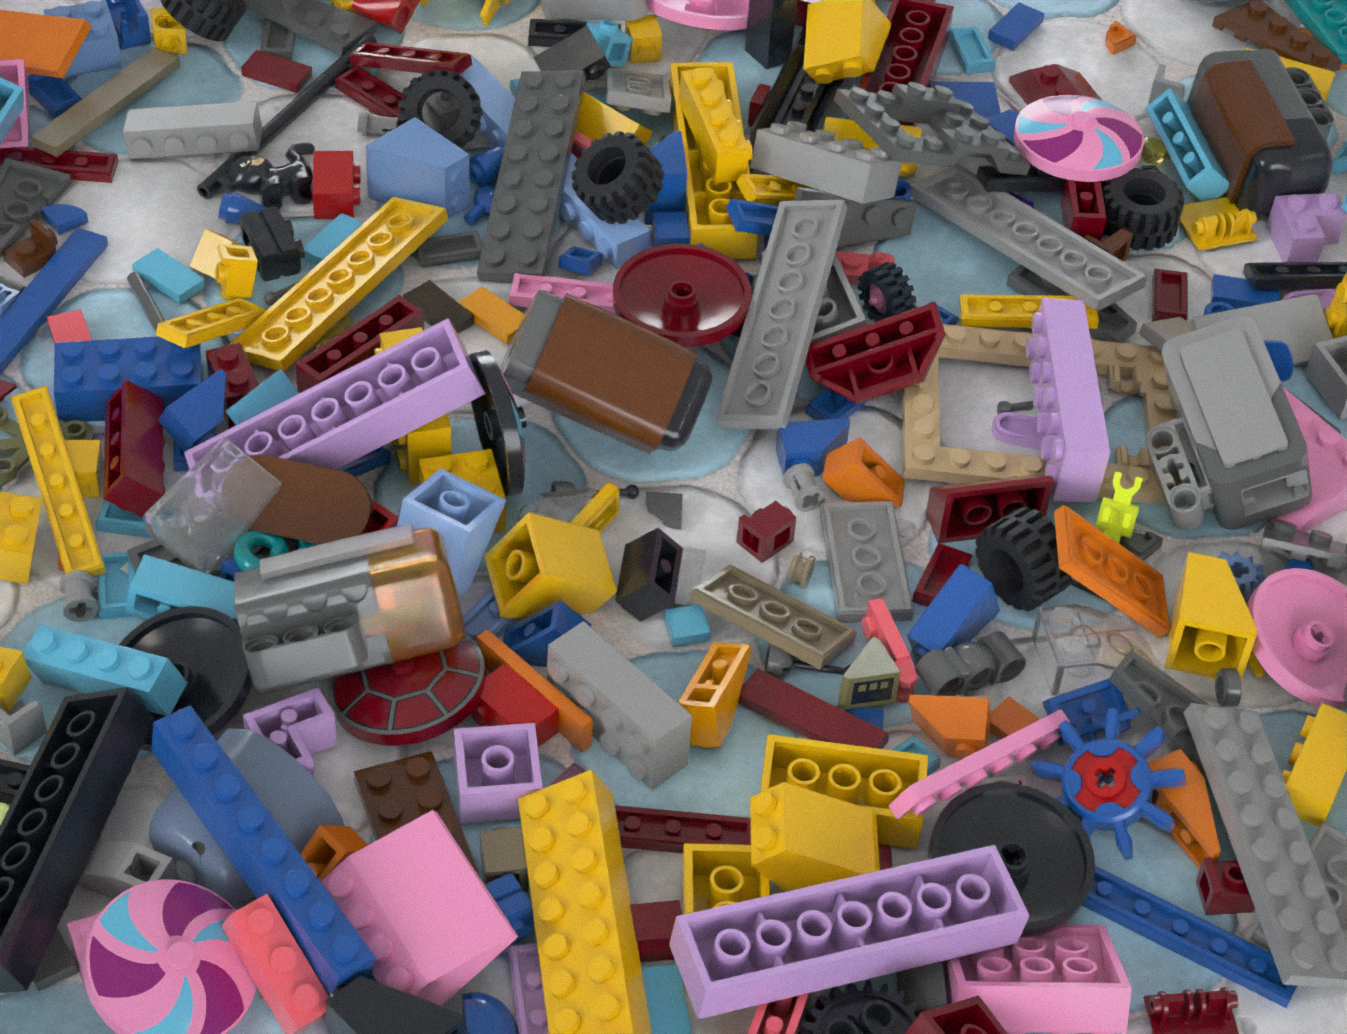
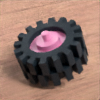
M885 262L864 271L858 279L861 282L858 284V290L862 291V293L858 294L859 299L864 301L865 304L862 307L864 311H869L868 317L870 320L875 319L874 322L916 308L913 304L917 302L916 296L911 294L914 291L913 285H908L909 277L907 274L903 276V269L900 266L896 268V264L893 262Z

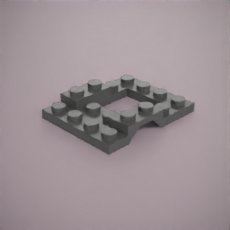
M909 82L908 85L895 83L891 93L884 90L872 93L858 87H852L851 90L838 88L833 99L893 161L951 167L965 156L985 158L999 173L1027 175L1031 163L1021 155L1022 151L1009 144L1005 140L1003 133L994 130L989 125L988 119L978 115L973 110L972 104L963 100H957L952 95L953 92L944 86L936 85L934 88H928L916 82ZM898 121L928 124L939 136L938 138L926 135L924 138L913 137L900 127Z

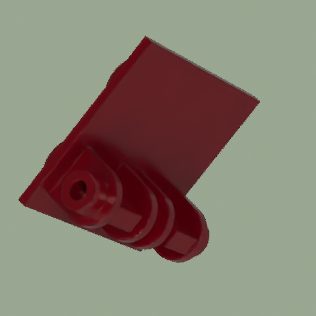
M1221 987L1219 991L1208 992L1196 989L1194 993H1191L1189 989L1175 994H1166L1164 991H1159L1157 995L1143 997L1152 1034H1239L1232 1009L1238 1007V995L1236 991H1229L1227 987Z

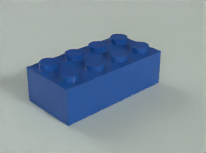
M159 336L56 342L53 393L58 419L66 423L74 420L85 422L105 421L106 401L126 379L163 398L164 412L168 405L204 381L201 343L183 348Z

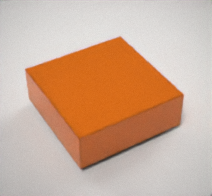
M1007 697L991 711L990 732L999 739H1003L1038 721L1039 718L1011 697Z

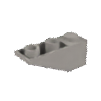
M98 839L78 881V885L114 899L122 892L141 883L162 879L179 880L172 857L137 843Z

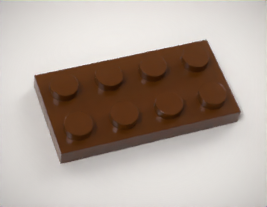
M432 751L354 771V781L376 841L433 810L438 813L480 877Z

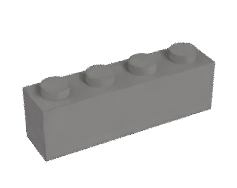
M257 101L128 109L123 128V135L130 159L259 150L262 134V123Z

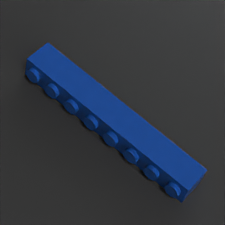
M191 705L153 722L151 752L258 899L268 894L327 994L330 996L337 987L343 984L348 985L359 976L371 979L376 957Z

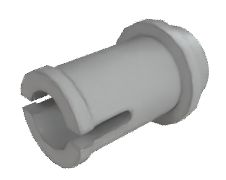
M367 110L366 113H359L357 132H363V136H367L368 133L385 135L398 127V117L373 115Z

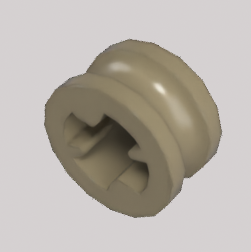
M797 551L790 564L787 583L793 584L798 582L801 588L806 589L814 571L816 557L804 558L803 553Z

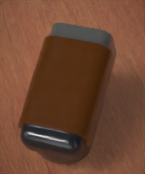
M1271 49L1218 51L1204 57L1199 64L1187 103L1192 108L1191 112L1230 182L1228 190L1224 193L1229 203L1235 204L1239 211L1243 209L1254 211L1257 220L1268 219L1275 196L1325 193L1332 173V153L1327 137L1334 122V117L1310 75L1300 68H1285L1277 52Z
M542 289L538 290L528 305L500 367L514 395L649 454L658 449L669 452L676 451L686 444L712 383L710 368L702 361L695 359L697 352L566 293L563 298H560Z

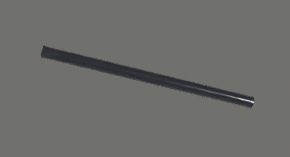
M365 34L262 127L259 150L235 152L197 186L200 196L209 199L222 187L218 182L219 177L228 174L232 163L241 157L257 155L331 88L335 84V78L354 67V65H351L349 57L354 50L366 42L377 43L376 38L371 34Z

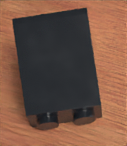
M363 976L357 977L348 985H340L331 993L328 1000L325 1001L328 1034H465L464 1017L459 1012Z

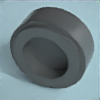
M1220 668L1216 674V698L1222 707L1238 706L1240 703L1241 679L1236 668Z

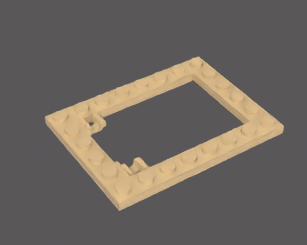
M943 324L946 335L924 382L902 389L903 478L960 484L1014 476L1045 475L1047 460L1041 459V456L941 446L939 357L1030 367L1031 359L1026 358L1025 350L1027 338L1033 337L1032 333ZM1091 339L1097 374L1108 375L1109 388L1114 389L1117 393L1136 394L1139 391V396H1142L1146 435L1151 428L1177 419L1171 404L1162 352L1155 346ZM1121 377H1130V381H1122ZM1146 442L1144 448H1141L1140 453L1135 456L1128 455L1127 446L1116 447L1114 452L1115 464L1107 463L1098 498L1103 499V497L1113 499L1115 494L1113 478L1115 471L1122 473L1120 485L1124 489H1130L1134 486L1135 477L1143 478L1141 487L1132 496L1131 502L1166 505L1149 460ZM1161 446L1158 449L1163 450L1170 446ZM1173 477L1175 486L1181 484L1177 477Z

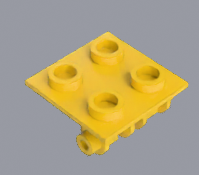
M1226 197L1184 204L1180 224L1198 251L1258 239L1251 228L1252 224H1255L1257 221L1256 213L1249 211V209L1239 211L1236 205L1230 204Z

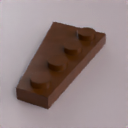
M1253 0L1214 17L1212 27L1220 31L1225 27L1235 32L1234 38L1242 42H1246L1249 39L1261 45L1260 49H1271L1286 59L1333 72L1340 69L1342 62L1340 58L1261 0Z

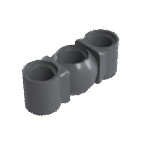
M996 631L986 637L979 638L978 642H963L954 649L951 646L947 647L944 651L942 649H934L918 661L915 671L935 696H955L963 694L964 689L978 690L988 683L993 685L998 681L1003 683L1014 679L1025 668L1026 659L1003 632Z

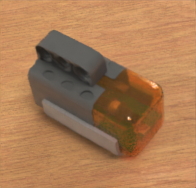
M411 523L260 559V567L235 573L234 605L243 638L242 649L254 687L258 688L260 695L451 649L460 643L465 633L460 596L447 545L443 536L433 528L413 530Z

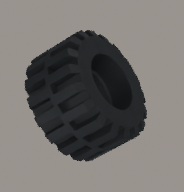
M161 0L163 7L178 23L203 38L217 42L225 41L246 11V4L243 0Z
M435 69L432 72L425 71L418 78L414 77L409 81L411 84L408 88H404L402 101L399 100L398 105L400 108L399 120L402 124L414 117L425 123L422 117L425 101L435 93L444 92L452 95L457 100L460 113L458 120L451 128L444 131H435L459 148L465 147L468 141L474 139L476 136L474 134L481 126L480 119L483 116V109L480 105L479 95L467 80L455 72Z
M616 131L613 135L607 133L603 135L602 139L598 140L596 138L591 142L592 145L588 149L584 148L581 152L582 157L577 159L574 164L576 170L572 171L571 176L574 180L572 183L573 190L578 198L601 221L605 220L608 224H614L616 221L619 224H625L628 219L633 221L639 218L640 213H646L650 209L649 205L657 201L659 197L657 192L662 191L664 184L661 180L664 178V171L661 169L660 161L638 137H635L630 132L624 134L622 131Z
M1135 168L1120 177L1106 180L1102 190L1106 213L1103 234L1112 236L1118 230L1124 228L1133 233L1130 245L1132 250L1139 251V249H1144L1145 251H1150L1154 247L1158 249L1164 247L1165 243L1169 244L1173 241L1177 233L1185 202L1182 189L1177 187L1178 184L1174 180H1169L1167 175L1156 173L1155 170Z
M1029 507L1017 508L984 528L979 533V537L976 538L975 544L977 548L975 549V554L979 561L980 571H982L985 579L992 582L995 594L1001 597L1004 603L1009 606L1012 605L1016 610L1021 611L1024 609L1025 611H1031L1065 590L1073 581L1070 575L1059 568L1055 526L1047 516L1043 517L1035 509L1031 511Z

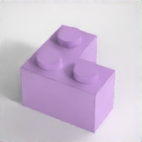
M1338 193L1275 196L1267 228L1282 262H1318L1324 244H1338L1347 217V212L1341 208L1342 202Z
M319 687L243 715L245 729L272 740L292 755L313 777L314 765L311 755L337 745L335 715Z

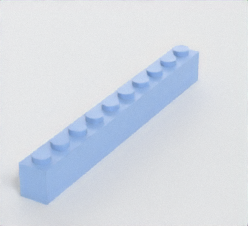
M471 54L473 65L459 76H462L475 88L481 100L480 105L483 109V116H481L480 129H477V132H480L490 142L492 147H503L506 143L515 97ZM571 153L559 213L566 222H569L579 232L584 240L588 241L598 252L603 254V259H606L615 269H619L631 257L649 249L650 229L638 218L633 221L628 219L625 224H619L617 221L614 224H608L605 220L601 221L578 198L572 188L574 180L571 176L572 171L576 170L574 164L577 158Z

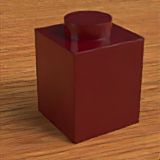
M680 900L630 904L640 962L675 960L669 943L676 916L682 915Z

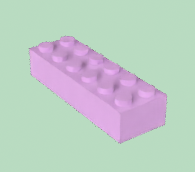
M1042 298L1039 312L1033 313V337L1027 338L1025 352L1026 358L1031 359L1029 380L1030 383H1035L1033 406L1034 408H1039L1037 432L1038 434H1043L1041 459L1047 460L1045 475H1051L1054 479L1051 492L1053 501L1096 503L1111 452L1084 300Z

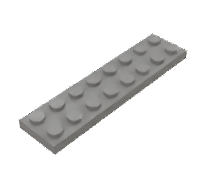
M959 164L911 185L912 198L1028 268L1041 278L1054 284L1064 292L1078 300H1084L1087 306L1096 311H1100L1137 292L1146 285L1147 276L1007 192H987L976 177V174Z
M844 200L780 201L717 413L716 422L720 429L786 428L848 209Z
M1191 703L1183 713L1282 984L1347 989V940L1290 794L1286 790L1285 781L1258 712Z

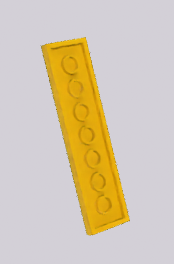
M393 196L229 345L240 342L249 363L274 370L282 369L283 372L286 371L448 220L446 208Z

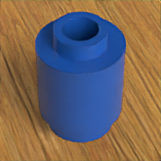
M495 146L469 158V179L472 183L482 187L497 182L505 146Z

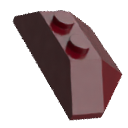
M1058 64L1045 65L1009 76V83L1027 105L1042 98L1058 95H1079L1102 100L1080 72Z
M936 302L810 344L805 361L811 380L855 404L924 382L946 335Z

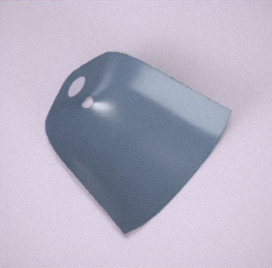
M228 728L217 740L299 854H301L319 825L345 826L329 794L307 769L272 740L248 729ZM175 786L159 805L150 823L149 839L154 851L172 857L175 867L179 860L187 862L194 870L195 884L217 893L231 905L255 897L177 786ZM199 841L205 845L206 849L203 855L193 848V843Z

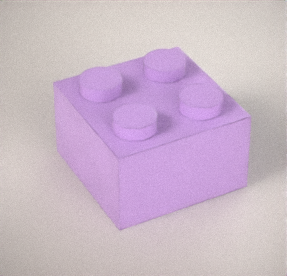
M535 723L454 729V761L460 824L520 819L518 798L543 789Z

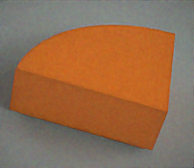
M1115 21L1109 26L1105 44L1107 49L1112 54H1115L1135 45L1137 36L1118 21Z

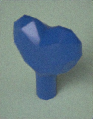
M491 185L482 186L475 191L473 197L475 207L464 215V220L468 225H474L484 215H490L495 188Z

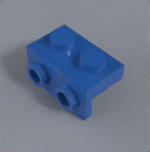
M1109 678L1042 702L1047 716L1061 709L1069 719V724L1076 728L1079 736L1085 743L1098 740L1096 734L1105 731L1104 721L1109 708L1117 709L1121 723L1120 733L1132 728L1130 721L1141 715L1138 708L1128 709L1122 692ZM1063 737L1058 741L1059 746L1066 744Z

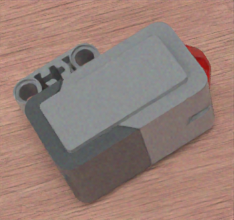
M1245 316L1234 317L1168 340L1163 345L1161 351L1171 404L1177 419L1151 428L1145 440L1152 469L1175 526L1185 530L1194 529L1203 522L1204 510L1212 508L1220 526L1225 529L1235 530L1307 506L1312 499V487L1306 441L1254 320ZM1161 446H1170L1167 449H1158ZM1190 466L1195 467L1200 480L1199 488ZM1173 477H1177L1181 484L1175 486ZM1186 504L1193 505L1189 509H1180L1181 506Z

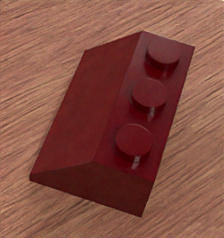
M1027 475L930 487L926 514L937 543L976 539L984 528L1017 508L1029 507L1031 511L1035 509L1045 517L1054 479L1051 475Z

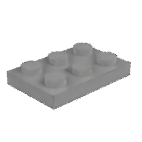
M608 68L606 70V104H610L613 109L629 111L630 107L643 109V112L655 116L662 115V112L670 113L671 93L668 76Z

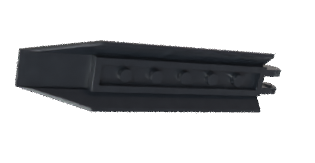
M806 23L750 130L749 141L752 145V151L754 149L757 129L771 128L772 123L787 125L788 121H795L806 124V130L812 132L820 130L834 102L833 99L838 88L840 89L845 79L834 80L828 84H817L803 69ZM748 160L750 174L771 175L750 168L751 160Z

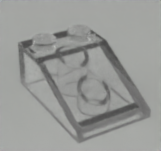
M224 436L145 513L146 532L190 569L210 574L234 549L237 540L247 532L280 489L282 483Z
M1077 604L1041 607L1038 609L1032 640L1052 696L1061 695L1110 678L1130 650H1133L1160 669L1144 627L1131 618Z

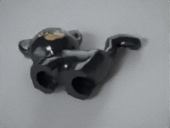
M312 143L291 145L285 154L290 163L279 167H274L268 159L260 156L241 157L232 163L228 174L219 177L218 182L230 192L239 191L250 195L260 194L261 205L269 208L276 206L280 209L283 206L282 199L284 196H290L295 204H309L313 201L310 190L313 171L310 164L301 155L314 154L315 147Z

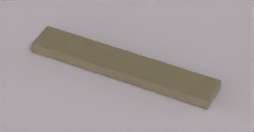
M154 47L30 136L31 146L58 157L179 68V57Z

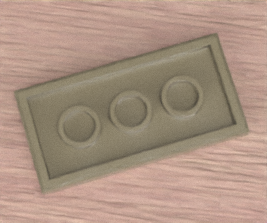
M731 564L695 587L690 596L691 602L781 648L819 670L853 644L857 634L855 629Z

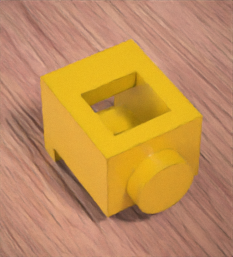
M218 243L217 251L221 262L216 264L215 282L220 284V295L228 300L251 298L258 263L253 248L251 246Z

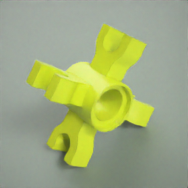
M1115 471L1113 478L1114 497L1113 499L1103 497L1095 527L1104 531L1105 534L1119 543L1121 536L1128 538L1132 536L1140 506L1130 503L1132 496L1140 489L1143 478L1135 477L1134 486L1130 489H1124L1120 485L1122 473Z

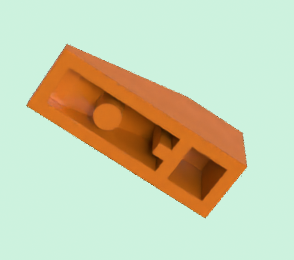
M1181 749L1149 762L1150 771L1171 768L1184 769L1186 785L1176 788L1154 789L1151 803L1167 811L1174 819L1175 827L1170 835L1199 870L1204 858L1212 857L1213 862H1217L1221 853L1205 779L1197 764L1190 761Z

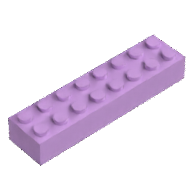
M449 318L185 451L184 454L199 503L209 516L213 517L227 511L223 500V485L227 474L237 462L248 456L263 454L336 470L484 395L485 392L465 345Z
M992 845L676 916L669 946L697 1018L702 1019L1016 944L1030 915L996 846Z

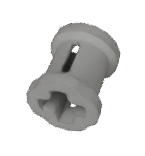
M806 463L792 466L783 476L784 485L791 489L795 496L794 504L796 508L802 512L815 510L825 501L826 496L824 489L818 486L814 479L815 473L812 466Z
M82 570L71 571L62 576L59 585L60 591L65 594L66 599L63 604L64 616L75 622L92 619L99 610L97 600L92 596V590L95 586L94 577Z

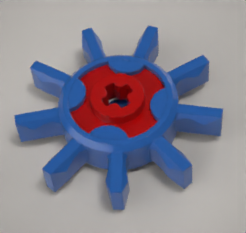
M1109 708L1104 721V739L1085 743L1079 736L1076 728L1065 720L1059 724L1064 742L1073 750L1066 764L1059 765L1046 760L1033 759L1031 769L1033 775L1039 778L1061 783L1063 795L1055 799L1075 815L1084 827L1089 839L1095 829L1114 831L1117 849L1124 860L1133 858V841L1127 831V827L1138 821L1141 817L1149 820L1157 828L1171 833L1175 827L1174 819L1167 811L1151 803L1153 790L1186 785L1184 769L1171 768L1150 771L1146 761L1166 740L1164 730L1159 726L1155 727L1133 747L1119 740L1121 723L1117 709ZM1114 781L1115 785L1110 787L1109 784ZM1102 782H1104L1105 784H1108V785H1104L1102 788L1100 787V784H1101Z

